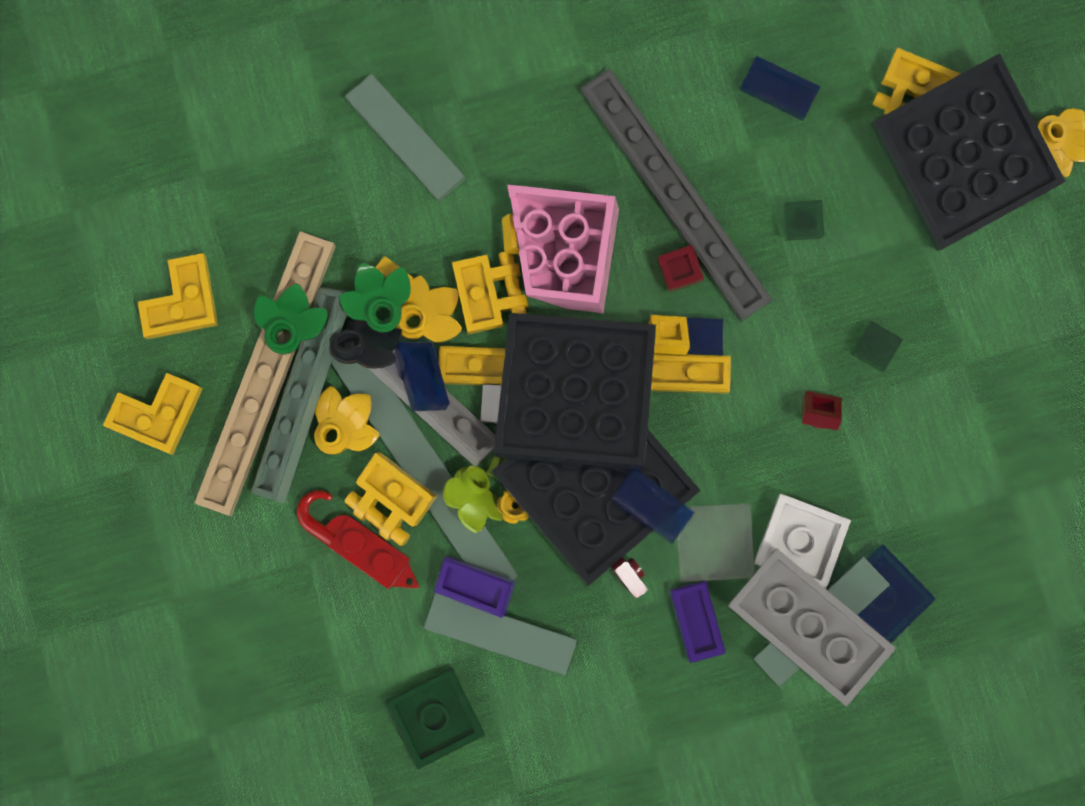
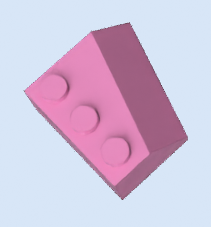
M508 185L526 295L566 309L603 313L619 214L616 197Z

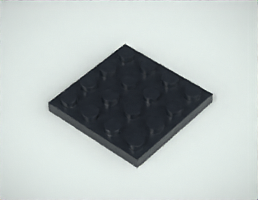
M1000 53L870 123L936 251L952 245L1066 182Z
M510 313L494 457L644 470L656 325Z
M649 430L647 432L644 470L507 458L491 471V474L586 587L592 584L701 491Z

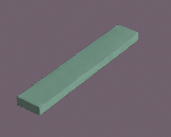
M319 287L312 308L326 309L328 311L327 322L316 338L301 341L251 494L285 504L333 358L331 346L335 336L341 332L347 315L339 300V295L346 291Z

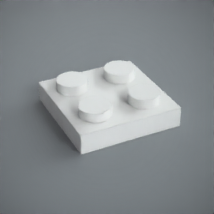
M779 494L753 564L761 566L771 553L778 548L826 589L851 520L789 496Z

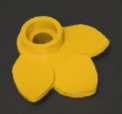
M1075 108L1066 109L1058 116L1048 115L1037 122L1036 125L1063 177H1068L1071 173L1073 162H1085V111Z
M421 275L410 281V297L401 307V321L396 329H401L402 336L407 339H418L424 336L436 343L445 342L456 337L462 331V327L450 316L454 313L458 304V290L449 287L429 290L427 282ZM412 316L420 319L419 325L414 328L407 325V320Z
M333 386L324 390L319 397L315 409L319 425L314 433L315 443L322 452L336 455L346 449L363 451L375 443L380 434L372 426L366 424L371 413V396L368 394H353L342 399L340 393ZM335 429L338 434L337 439L329 443L326 435L330 430Z

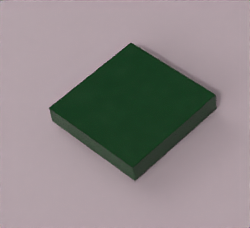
M453 667L385 701L417 770L486 735Z

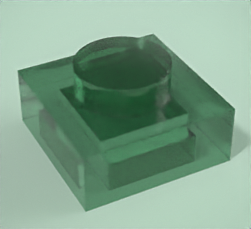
M822 200L785 202L786 241L822 239L824 237Z
M871 321L861 335L851 355L884 372L903 339Z

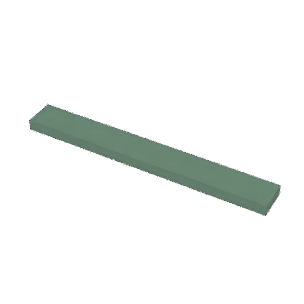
M333 357L331 364L351 394H368L371 396L372 407L369 421L379 432L380 437L400 467L438 496L429 510L462 560L512 580L518 578L519 576L487 528L484 526L478 533L470 531L460 521L458 509L446 505L443 499V488L446 481L452 478V476L398 396L368 368L358 363L343 364L336 361Z

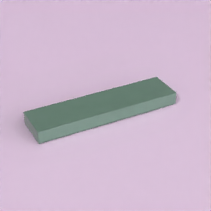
M372 74L345 96L346 101L438 202L443 200L466 180L462 172Z
M862 556L826 590L858 615L890 584ZM771 642L753 657L757 664L779 687L800 668Z
M435 593L424 626L426 630L566 676L577 642L576 639L507 616L503 618L494 616Z

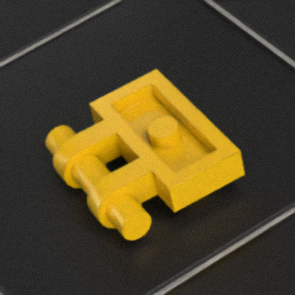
M897 47L881 84L894 89L891 97L877 92L872 105L885 110L884 114L886 115L906 104L902 102L905 94L917 98L961 73Z
M499 253L501 266L490 268L488 255L452 262L468 335L504 327L501 317L502 312L511 311L517 314H527L526 308L529 305L526 295L522 294L518 278L521 276L520 266L515 263L513 254ZM504 280L508 297L497 299L494 286L495 281Z
M378 452L374 454L355 482L367 492L361 497L352 491L346 497L344 503L354 510L353 514L361 521L366 519L380 530L379 535L387 541L392 539L402 547L410 538V534L401 528L403 520L412 527L417 526L438 496L384 454ZM377 501L392 511L389 517H386L375 508Z

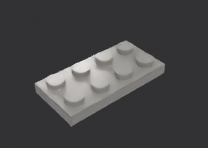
M778 548L771 553L728 604L733 611L846 707L896 649Z

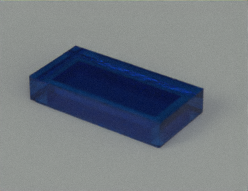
M756 56L740 87V91L804 121L821 86Z
M399 342L395 352L411 411L446 410L450 402L433 342Z
M636 469L632 470L611 499L670 544L676 540L695 513Z

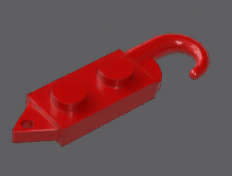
M314 490L301 498L297 506V518L305 531L389 590L391 587L416 589L420 587L409 564L411 559L352 517L347 515L337 516L324 526L310 515V504L316 499L332 500L333 496L324 490ZM409 578L413 579L412 585L407 584Z

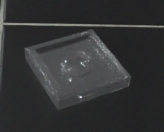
M750 504L681 507L675 512L680 582L750 579L754 575Z

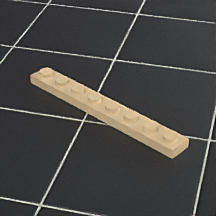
M300 231L273 300L276 302L286 289L294 284H299L307 295L309 309L312 308L335 250V244ZM263 329L257 340L195 500L197 505L231 517L295 354L294 351L290 354L280 355L270 350L266 345L265 331ZM282 331L278 335V342H287L290 338V333Z

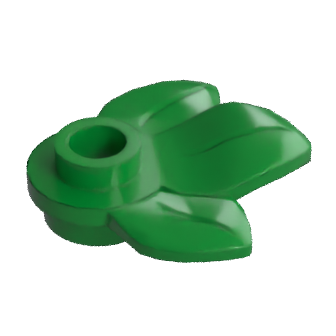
M361 263L355 275V291L339 295L341 306L349 317L355 320L366 321L377 332L392 331L401 321L402 312L400 307L410 297L411 286L409 276L406 270L400 267L385 277L375 267ZM380 308H387L391 314L388 320L380 321L376 317V313Z
M294 284L286 289L276 302L268 297L259 296L254 307V318L256 323L265 331L264 338L269 349L274 353L286 355L294 352L299 347L301 341L314 339L321 333L327 322L328 311L324 308L309 309V302L305 291L299 284ZM282 331L290 333V338L285 343L278 342V335Z

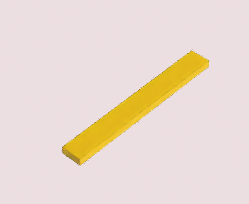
M440 346L438 383L501 386L506 348ZM654 353L651 391L729 394L731 356Z

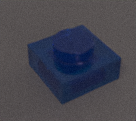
M687 318L690 342L687 354L723 356L724 319Z

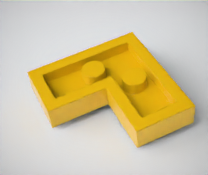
M204 253L168 260L173 295L138 302L143 337L147 340L218 326L207 257Z
M166 373L151 406L118 392L103 426L173 455L203 388Z

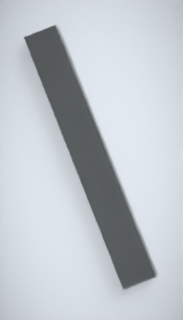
M607 70L582 86L581 93L687 245L693 246L697 259L742 322L771 303L773 300L612 70Z

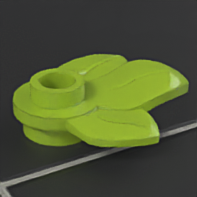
M471 465L469 467H462L456 472L455 478H450L446 481L443 488V499L447 506L458 509V517L467 529L478 533L484 528L487 517L501 521L503 520V515L497 510V496L489 490L490 481L487 474L480 467Z

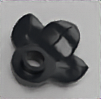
M352 319L346 324L345 330L335 336L331 346L332 355L336 361L343 364L358 363L369 369L385 368L396 362V357L392 351L401 341L402 330L393 329L389 332H377L366 321Z

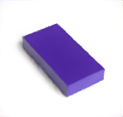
M446 556L444 557L434 592L503 618L506 615L516 581L454 557Z
M703 581L669 590L689 663L726 654L707 582Z

